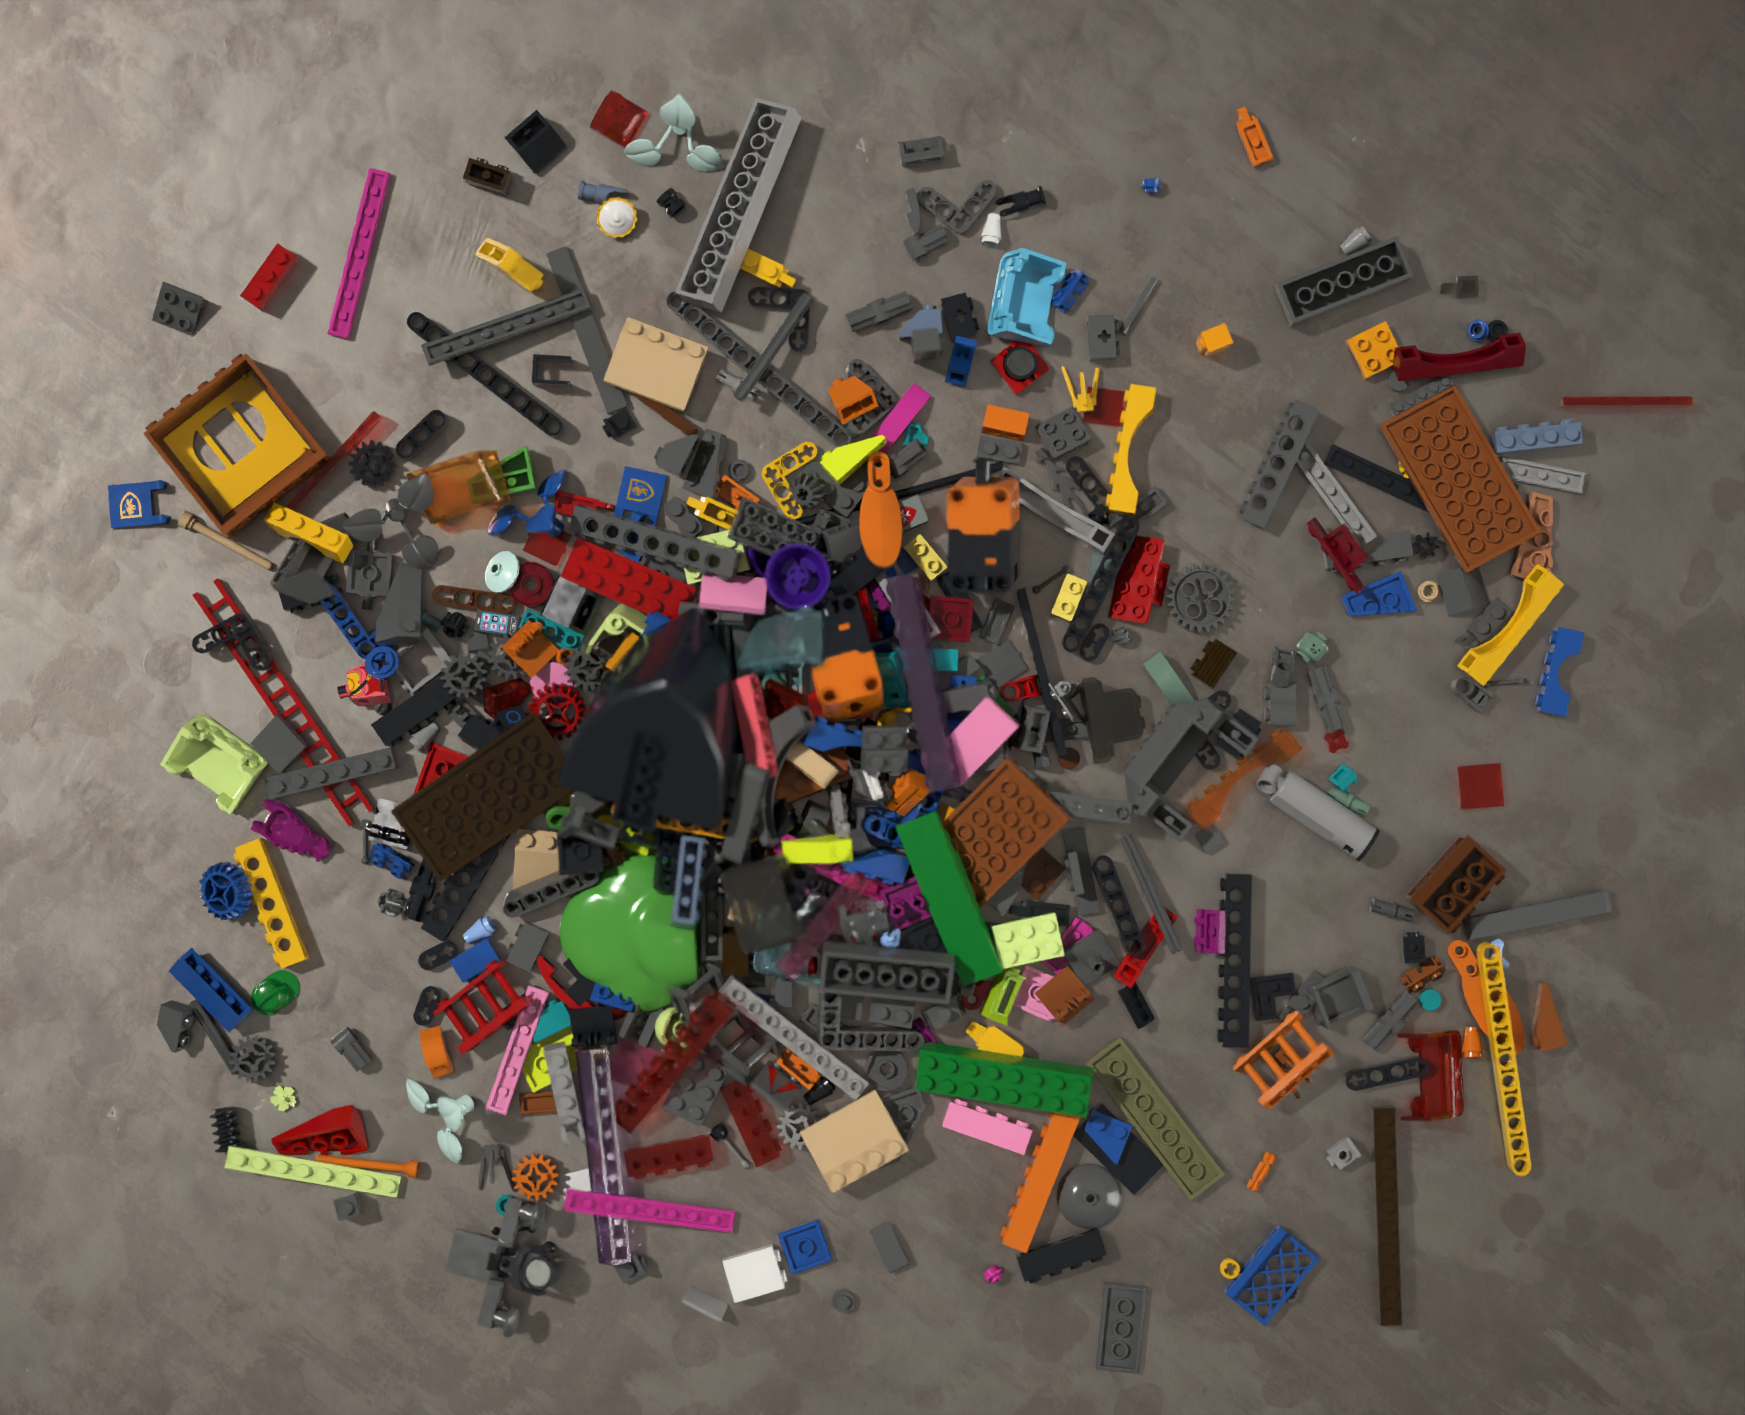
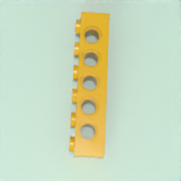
M263 838L235 847L236 853H234V858L237 864L241 865L244 869V875L249 876L248 882L252 883L250 889L254 893L250 897L253 900V905H257L260 912L257 914L260 924L265 925L267 930L265 934L267 943L274 948L273 958L276 965H280L281 969L309 959ZM252 858H256L259 861V867L256 870L251 869L249 865ZM260 878H264L267 881V887L264 890L259 889L257 886ZM268 898L273 899L275 902V907L272 910H268L265 907V901ZM276 918H279L283 923L280 930H276L273 927V921ZM283 938L290 941L291 945L288 950L281 948L280 943Z

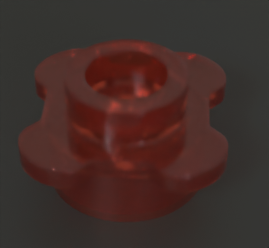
M1343 729L1325 734L1324 739L1328 742L1329 752L1335 753L1341 748H1348L1349 743L1346 741Z

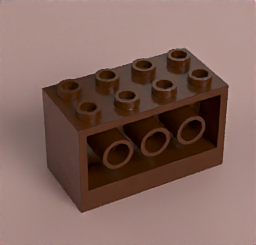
M1461 834L1408 892L1404 899L1441 933L1450 934L1452 932L1454 934L1462 925L1460 921L1465 916L1467 918L1470 917L1476 910L1475 905L1480 900L1483 902L1490 895L1489 889L1494 884L1497 886L1505 878L1504 873L1507 870L1469 835ZM1471 867H1475L1474 875H1470ZM1457 883L1461 884L1460 891L1455 890V886ZM1442 899H1446L1445 907H1441Z

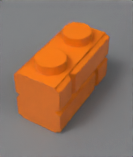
M911 768L898 776L896 782L889 786L892 795L890 800L884 801L886 809L906 816L930 793V778L922 773L919 774L918 771Z

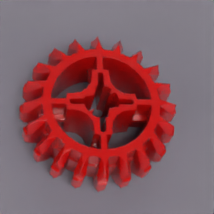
M553 682L552 689L544 685V693L540 689L536 690L539 697L532 696L531 700L534 703H530L528 708L535 711L553 739L554 735H558V739L562 740V734L565 733L566 737L570 738V730L573 733L577 732L578 729L575 725H580L581 720L579 719H583L585 714L582 712L586 710V706L580 705L584 702V698H577L579 696L578 690L571 693L573 689L571 685L565 690L564 683L560 684V688H556V683ZM563 696L566 699L556 702L550 697ZM544 702L549 712L542 720L539 715V709ZM571 703L575 707V714L572 720L565 713ZM553 708H557V710L561 708V714L557 715L556 713L554 715ZM559 721L563 726L554 727L548 724Z

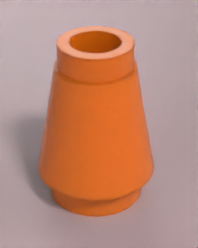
M1478 1027L1465 1028L1462 1053H1464V1058L1466 1059L1481 1058V1053H1483Z

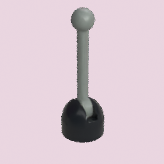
M722 1122L716 1125L709 1132V1135L716 1141H724L739 1159L742 1168H748L750 1165L749 1161L744 1160L728 1141V1131Z

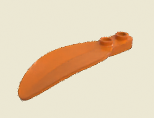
M874 452L869 456L867 463L868 487L863 495L860 507V537L869 560L878 567H889L896 561L902 540V517L898 499L890 486L889 458L883 452ZM880 463L882 466L876 467L874 464ZM881 483L883 486L877 487L875 484Z
M1453 941L1448 946V955L1462 977V988L1468 1007L1482 1031L1489 1038L1478 960L1465 941ZM1456 947H1461L1463 949V953L1461 955L1456 954ZM1469 965L1474 967V972L1472 974L1466 971V968ZM1490 971L1487 974L1488 979L1495 977ZM1506 989L1515 1055H1517L1524 1048L1525 1032L1517 1006ZM1498 990L1491 993V1000L1498 998ZM1499 1011L1494 1014L1493 1019L1497 1022L1502 1018V1013ZM1500 1033L1497 1036V1043L1505 1039L1504 1033Z

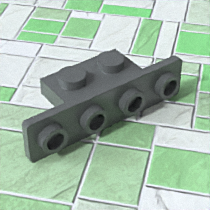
M1084 828L1063 831L1067 857H1064L1066 870H1070L1071 878L1068 879L1070 892L1074 891L1078 915L1099 912V905Z

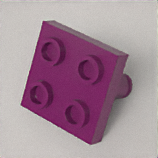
M915 876L905 879L903 884L896 883L879 890L895 928L903 929L932 916Z

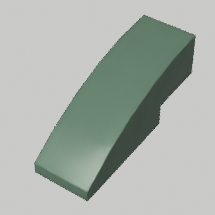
M1161 651L1142 664L1170 705L1194 701Z

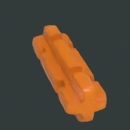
M1267 1151L1264 1154V1160L1260 1161L1252 1175L1253 1178L1246 1185L1253 1192H1257L1260 1182H1263L1271 1169L1270 1165H1273L1276 1160V1156L1271 1152Z

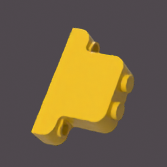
M488 237L475 253L482 261L495 268L520 288L531 293L533 290H538L543 283L542 277L544 274L525 261L512 248Z

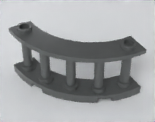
M704 960L702 965L705 975L687 990H682L676 986L671 988L669 993L677 1013L682 1012L686 1019L685 1027L704 1052L715 1063L720 1061L728 1068L726 1073L747 1086L752 1082L750 1068L768 1052L777 1057L782 1055L779 1046L780 1042L720 996L718 991L725 984L722 971L716 964H711ZM707 983H710L715 993L696 1009L692 996ZM720 1001L728 1014L709 1030L702 1021L701 1016ZM735 1020L745 1032L725 1048L715 1036ZM750 1038L762 1046L745 1062L732 1055Z

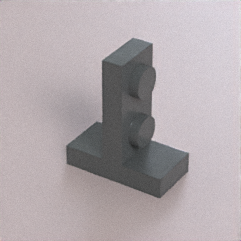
M578 805L563 816L558 833L559 837L566 839L568 836L573 835L609 850L614 848L619 832L618 827L584 815L585 808Z

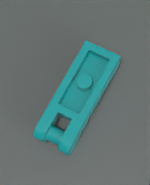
M896 652L876 653L874 657L882 682L885 706L887 708H893L895 705L908 707L909 696Z

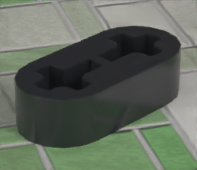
M1095 624L1086 636L1079 650V655L1084 661H1093L1100 654L1109 637V629L1105 624ZM1101 627L1104 629L1103 633L1105 634V637H1100L1098 641L1095 642L1094 638L1096 636V633L1094 632V629L1099 630ZM1093 643L1095 644L1093 648L1095 655H1090L1087 658L1085 657L1086 652L1083 649L1089 648Z
M452 941L442 942L421 953L418 959L419 965L424 970L434 969L455 958L458 954V947ZM444 945L453 947L450 957L448 954L440 956L439 952L445 949ZM426 954L429 957L436 954L437 959L432 961V966L423 963L426 959Z
M428 986L421 992L413 1015L414 1021L418 1025H428L434 1019L435 1015L433 1012L438 1008L437 1004L441 1000L439 988ZM434 990V995L437 998L432 999L429 1005L427 1004L428 996H426V992ZM425 1007H428L426 1015L429 1016V1019H425L422 1022L418 1013H422Z

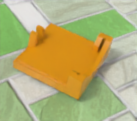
M1386 321L1345 341L1358 363L1364 380L1393 366L1394 350L1398 345Z

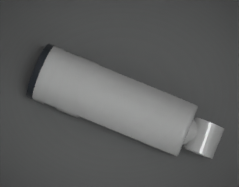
M1268 764L1256 782L1261 792L1269 795L1272 794L1270 803L1358 862L1367 854L1380 833L1378 828L1293 771H1289L1285 775L1280 767Z

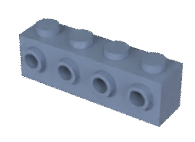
M1574 419L1561 420V424L1553 425L1552 421L1539 423V427H1531V424L1518 425V429L1510 430V426L1497 427V431L1490 434L1492 448L1496 455L1579 446L1583 444L1581 422L1574 423Z
M681 837L670 925L672 927L692 929L694 923H698L699 910H696V903L700 902L702 889H699L698 886L699 880H703L704 868L701 867V859H705L706 846H703L704 838Z

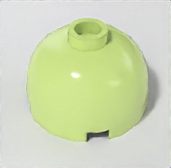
M674 1006L665 1009L659 1014L655 1023V1034L659 1042L667 1048L681 1051L684 1050L682 1048L691 1046L695 1039L684 1025L686 1019L682 1012L677 1013Z

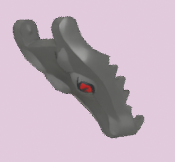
M875 898L868 899L870 910L848 915L845 904L838 906L840 929L849 944L881 947L883 921Z

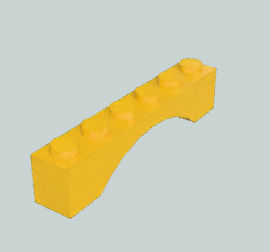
M1131 384L1130 390H1125L1124 402L1127 403L1126 411L1122 410L1120 423L1124 424L1123 431H1118L1116 444H1120L1119 452L1114 453L1113 459L1116 471L1111 473L1109 486H1113L1112 494H1107L1106 507H1109V513L1135 517L1138 491L1129 473L1128 452L1137 429L1153 413L1156 397L1155 387Z
M1537 564L1524 580L1520 603L1508 624L1491 640L1471 648L1457 667L1484 686L1492 678V675L1499 666L1504 663L1506 657L1518 645L1540 614L1545 611L1552 599L1559 593L1564 583L1549 570Z

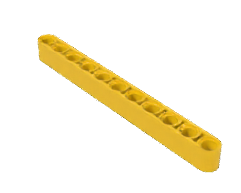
M1483 942L1477 947V959L1508 1168L1518 1176H1525L1531 1170V1160L1501 952L1496 945L1490 942ZM1491 947L1493 949L1492 956L1485 958V950ZM1491 969H1495V977L1488 979V972ZM1498 990V998L1491 1000V993ZM1501 1011L1502 1018L1497 1022L1494 1021V1014ZM1500 1033H1504L1505 1039L1497 1043V1036ZM1503 1054H1507V1062L1500 1064V1057ZM1510 1075V1083L1503 1085V1078ZM1513 1096V1104L1506 1106L1507 1098ZM1512 1118H1517L1516 1125L1509 1127V1121ZM1515 1139H1520V1145L1517 1148H1512V1142ZM1523 1160V1166L1520 1169H1515L1516 1162Z

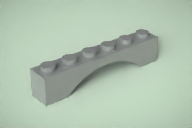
M1004 467L998 477H1013L1018 481L1019 504L1099 553H1104L1115 533L1056 501L1009 469Z

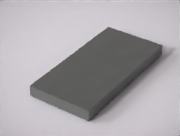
M1104 1282L1095 1369L1139 1374L1147 1286Z

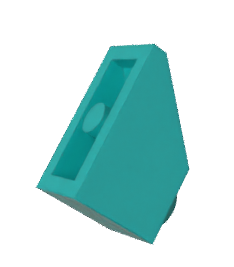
M558 998L546 1003L547 1008L542 1011L533 1038L535 1043L571 1025L569 1008L564 1002L559 1001Z

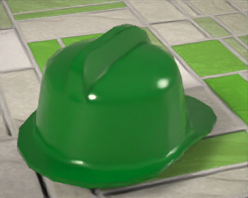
M279 970L270 974L257 984L252 991L251 1002L254 1009L263 1015H273L279 1012L297 996L299 982L294 974L286 970Z

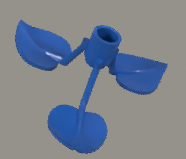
M560 470L555 472L541 483L537 495L540 498L543 497L545 505L533 517L528 518L514 511V505L504 506L493 516L489 524L488 534L502 532L511 523L512 518L517 516L527 521L526 530L528 532H547L552 538L558 536L562 532L564 525L555 517V506L549 504L548 497L553 496L558 491L567 471Z

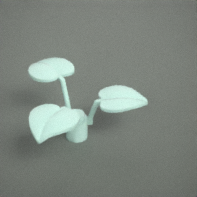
M680 94L664 104L660 109V118L669 125V128L658 145L654 146L648 139H638L628 144L624 150V154L635 163L643 166H653L659 162L661 157L657 150L661 148L671 131L673 130L679 135L686 132L688 147L691 152L687 155L686 160L692 168L700 172L710 173L725 167L721 155L713 147L700 145L695 149L693 148L691 127L695 124V115L689 104Z
M408 1078L406 1088L410 1103L421 1113H425L427 1108L438 1107L448 1126L445 1131L442 1129L438 1131L437 1140L439 1147L448 1159L460 1164L462 1148L458 1139L450 1132L451 1130L457 1131L461 1126L463 1116L474 1110L473 1100L468 1095H464L457 1100L440 1097L438 1103L431 1104L428 1102L429 1096L424 1088Z

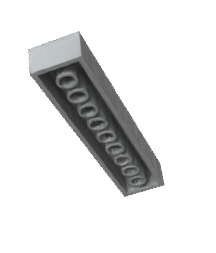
M755 98L675 291L684 302L722 313L802 119L793 107Z

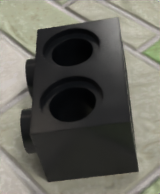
M791 863L771 892L775 906L798 913L802 906L806 905L813 890H816L819 885L816 868L802 863Z

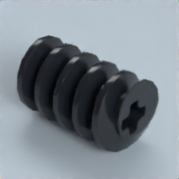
M235 1106L211 1109L215 1113L210 1115V1118L216 1119V1122L212 1123L211 1127L218 1128L212 1135L219 1136V1139L213 1141L214 1144L220 1145L215 1150L216 1153L228 1152L229 1145L237 1147L242 1144L240 1140H235V1138L240 1136V1132L233 1131L239 1127L238 1123L232 1122L238 1118V1115L231 1114L237 1109Z

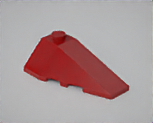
M354 1105L331 1109L271 1138V1143L278 1153L282 1155H306L308 1151H319L321 1155H328V1151H340L341 1155H349L368 1151L362 1117Z

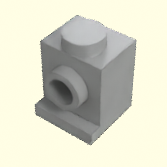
M1347 1136L1325 1150L1328 1154L1326 1159L1331 1167H1337L1339 1170L1362 1156ZM1341 1151L1346 1152V1157L1344 1159L1339 1158V1153Z

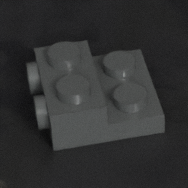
M905 725L862 726L861 769L867 772L868 776H880V772H888V775L900 776L901 772H907V727Z

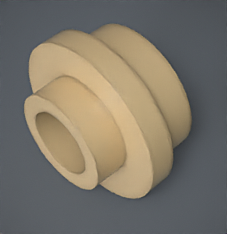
M1425 581L1418 587V596L1424 602H1432L1439 596V587L1433 581ZM1426 588H1430L1432 590V594L1430 596L1425 594Z

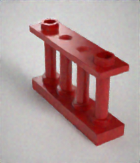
M494 960L485 967L487 970L452 998L448 999L447 997L437 1004L439 1008L433 1012L435 1016L445 1012L462 1036L463 1043L457 1047L461 1054L471 1052L534 1003L530 995L525 997L518 996L500 969L507 964L506 960L499 962ZM492 975L511 1000V1006L508 1009L500 1006L484 983ZM476 987L495 1013V1019L491 1022L484 1019L468 996ZM460 1000L479 1025V1031L474 1035L469 1033L452 1008Z

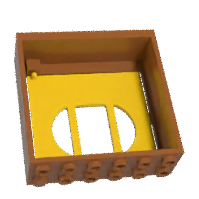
M247 354L236 356L231 361L232 365L226 369L223 367L214 374V379L200 384L197 387L198 391L192 396L188 394L180 400L181 404L175 409L173 407L163 413L164 417L161 420L151 422L145 428L147 431L143 433L221 533L229 539L270 509L274 502H279L332 460ZM250 370L254 373V375L258 378V380L262 383V385H263V386L266 388V390L270 393V395L273 397V399L277 402V404L281 407V409H282V410L285 412V414L289 417V419L292 421V423L296 426V428L300 431V433H301V434L304 436V438L308 441V443L311 445L312 449H310V447L306 444V442L302 439V437H301V436L298 434V432L294 429V427L291 425V423L287 420V418L283 415V413H282V412L279 410V408L275 405V403L272 401V399L268 396V394L264 391V389H263V388L260 386V384L256 381V379L253 377V375L249 372ZM242 402L249 404L261 413L266 428L263 441L259 440L232 405L233 403ZM224 408L230 412L256 445L254 450L234 465L203 428L207 421ZM196 431L200 433L226 466V470L210 469L198 460L193 448V439ZM162 439H163V440L165 441V443L169 446V448L173 451V453H174V454L176 455V457L180 460V462L184 465V467L188 470L189 475H188L187 472L183 469V467L180 465V463L176 460V458L172 455V453L168 450V448L165 446V444L161 441ZM197 484H199V486H200V487L203 489V491L207 494V496L210 498V500L214 503V505H215V506L218 508V510L222 513V515L224 516V518L221 517V515L218 513V511L214 508V506L210 503V501L206 498V496H205V495L202 493V491L199 489V487L197 486Z

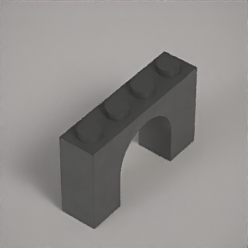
M989 679L942 688L936 693L941 714L962 710L973 711L987 696L995 702V686L991 685ZM1005 741L974 773L994 770L1008 756L1011 758L1009 747L1006 748Z

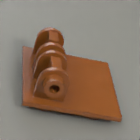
M1068 966L1035 992V995L1061 1026L1065 1025L1095 1000L1089 990Z

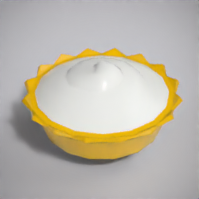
M620 197L610 198L608 201H604L602 206L598 208L596 215L597 225L606 236H612L614 239L617 237L623 238L635 228V223L638 220L636 216L637 211L627 199Z

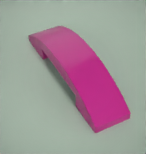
M914 383L871 437L883 435L886 438L887 444L878 452L888 453L892 445L930 399L931 395Z

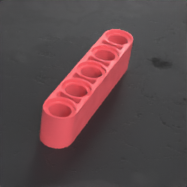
M752 673L734 679L732 681V691L747 764L752 763L770 770L769 778L777 775V764L761 684L757 675Z

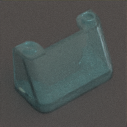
M799 607V611L776 616H759V619L754 622L739 657L738 670L771 674L774 673V667L789 664L802 665V662L811 663V665L821 664V612L812 611V607Z

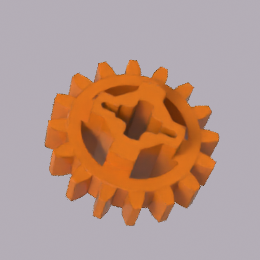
M532 1153L531 1159L525 1155L523 1157L524 1163L518 1161L516 1164L519 1166V1169L514 1168L512 1171L517 1174V1176L512 1178V1181H517L518 1183L514 1189H521L520 1196L524 1195V1193L528 1194L527 1200L535 1196L536 1201H538L540 1195L547 1198V1191L553 1193L555 1190L552 1185H558L559 1183L557 1180H554V1177L559 1176L558 1172L553 1171L557 1165L551 1166L549 1164L551 1158L544 1160V1154L536 1158V1154ZM539 1163L544 1165L548 1169V1171H544L542 1168H540ZM530 1164L529 1172L522 1174L524 1167ZM534 1170L537 1175L541 1176V1178L537 1180V1184L534 1178H530V1176L534 1173ZM549 1180L548 1185L541 1190V1183ZM523 1183H528L532 1187V1190L525 1187Z

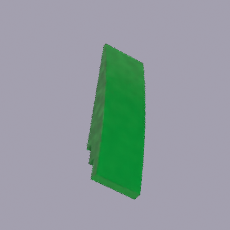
M935 811L895 826L948 953L954 954V967L963 986L1004 972L957 850H954L947 830L944 831L938 812Z

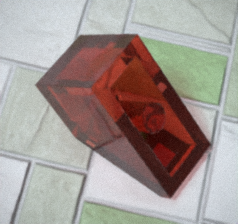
M520 677L483 688L484 712L495 720L497 712L521 705L531 692L532 686Z

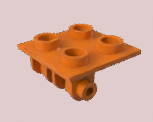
M528 620L501 648L533 678L558 653L559 649L542 633L543 625L540 622L532 623Z

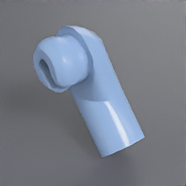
M893 928L890 936L887 935L888 932H885L881 937V943L884 947L897 948L899 946L901 930Z

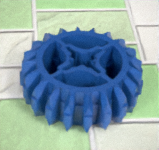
M219 862L207 868V871L202 874L203 878L199 881L202 887L198 889L202 892L200 898L205 901L203 906L209 908L208 913H214V918L233 920L245 914V911L250 908L249 904L253 901L250 896L254 893L250 890L252 883L248 882L249 876L244 875V869H239L238 864Z

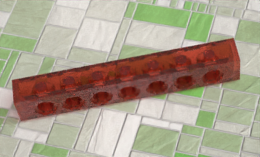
M717 989L712 995L708 993L700 1003L703 1006L699 1011L696 1008L687 1018L690 1020L686 1026L682 1024L675 1032L676 1038L673 1041L669 1039L662 1048L664 1052L661 1055L656 1054L649 1063L651 1065L649 1070H642L637 1077V1084L635 1086L631 1084L624 1092L626 1097L623 1100L619 1098L611 1109L614 1112L610 1118L631 1134L733 1014L737 1005ZM706 1013H711L714 1018H709ZM693 1028H698L701 1033H696ZM680 1043L686 1044L688 1048H683ZM667 1058L673 1059L676 1063L669 1062ZM655 1073H659L663 1078H658ZM642 1088L648 1089L650 1093L644 1092ZM630 1103H634L637 1108L632 1107Z

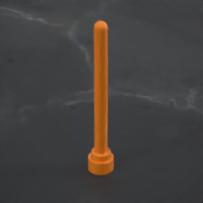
M317 1155L315 1158L316 1161L350 1167L404 1172V1175L411 1178H417L419 1173V1161L410 1160L403 1164Z

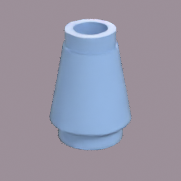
M480 917L463 934V937L471 945L492 936L493 932L496 931V926L490 917Z

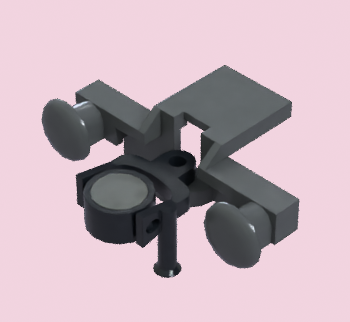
M508 1197L498 1240L460 1228L455 1229L445 1271L487 1283L477 1325L490 1329L496 1327L503 1328L504 1337H511L515 1333L520 1321V1310L517 1306H513L510 1310L502 1308L504 1300L501 1299L505 1283V1281H502V1278L511 1277V1285L514 1289L536 1296L545 1295L546 1291L541 1289L552 1287L559 1278L558 1264L551 1258L555 1255V1245L553 1242L547 1241L534 1247L522 1246L519 1250L514 1246L517 1230L522 1228L523 1221L530 1222L531 1231H537L543 1224L546 1215V1204L542 1200H539L536 1204L528 1203L529 1200ZM530 1252L540 1255L530 1259L523 1268L524 1261ZM491 1253H501L496 1269L487 1268ZM522 1268H523V1277H524V1280H525V1282L527 1283L528 1286H525V1285L522 1283Z

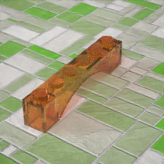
M1280 728L1269 736L1271 740L1267 744L1260 743L1253 750L1255 753L1250 758L1247 756L1243 757L1236 763L1238 767L1231 772L1229 769L1220 776L1222 781L1217 785L1210 784L1203 790L1205 794L1200 799L1195 797L1186 804L1189 808L1185 812L1201 831H1204L1220 817L1222 805L1227 794L1243 775L1262 765L1288 762L1303 749L1287 729L1282 731Z

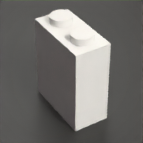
M773 1244L723 1258L722 1262L734 1303L785 1288L784 1282L788 1281L784 1269L780 1270L778 1263L782 1261L778 1248L774 1249Z

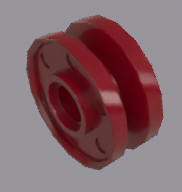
M525 562L520 564L518 578L509 591L517 603L526 607L537 608L545 605L555 580L552 573L544 565L537 562ZM531 579H535L537 582V587L534 590H528L526 587L527 582Z

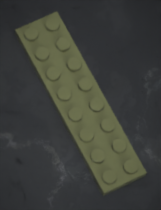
M1120 1037L1086 1062L1088 1067L1095 1068L1094 1075L1190 1201L1225 1176Z

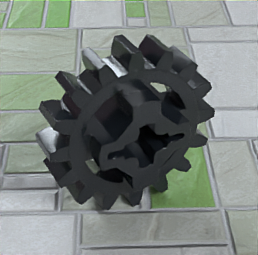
M370 440L369 445L363 441L361 449L356 446L354 447L357 451L356 454L350 453V456L354 458L353 461L348 462V465L354 467V469L350 470V473L357 474L355 480L359 481L362 479V485L364 486L368 482L370 487H374L375 482L382 486V480L389 481L390 479L387 475L395 473L391 469V466L396 465L395 462L391 461L395 456L393 453L388 454L390 450L388 446L382 449L383 443L380 441L377 446L373 440ZM371 450H378L383 455H373ZM363 454L364 458L362 460V463L358 464L359 458ZM370 457L377 461L374 464L375 471L370 466H367L370 464ZM384 464H386V468L384 472L381 474V468ZM368 471L372 474L373 478L365 477L362 473Z

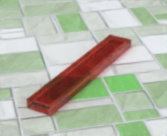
M1691 396L1563 397L1559 400V408L1689 407L1693 405V397Z
M375 411L372 412L287 504V507L297 512L355 449L354 447H357L383 418Z

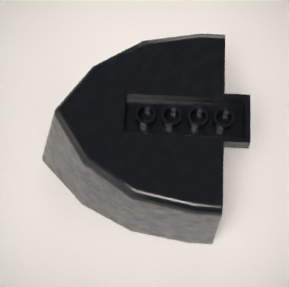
M692 608L639 637L609 670L592 699L562 762L558 784L566 789L615 802L612 822L654 833L658 817L663 815L702 827L716 829L719 827L731 800L728 797L732 753L742 754L741 747L743 744L732 691V681L735 679L729 658L697 609Z

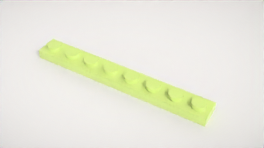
M230 1145L225 1163V1168L395 1198H397L401 1175Z

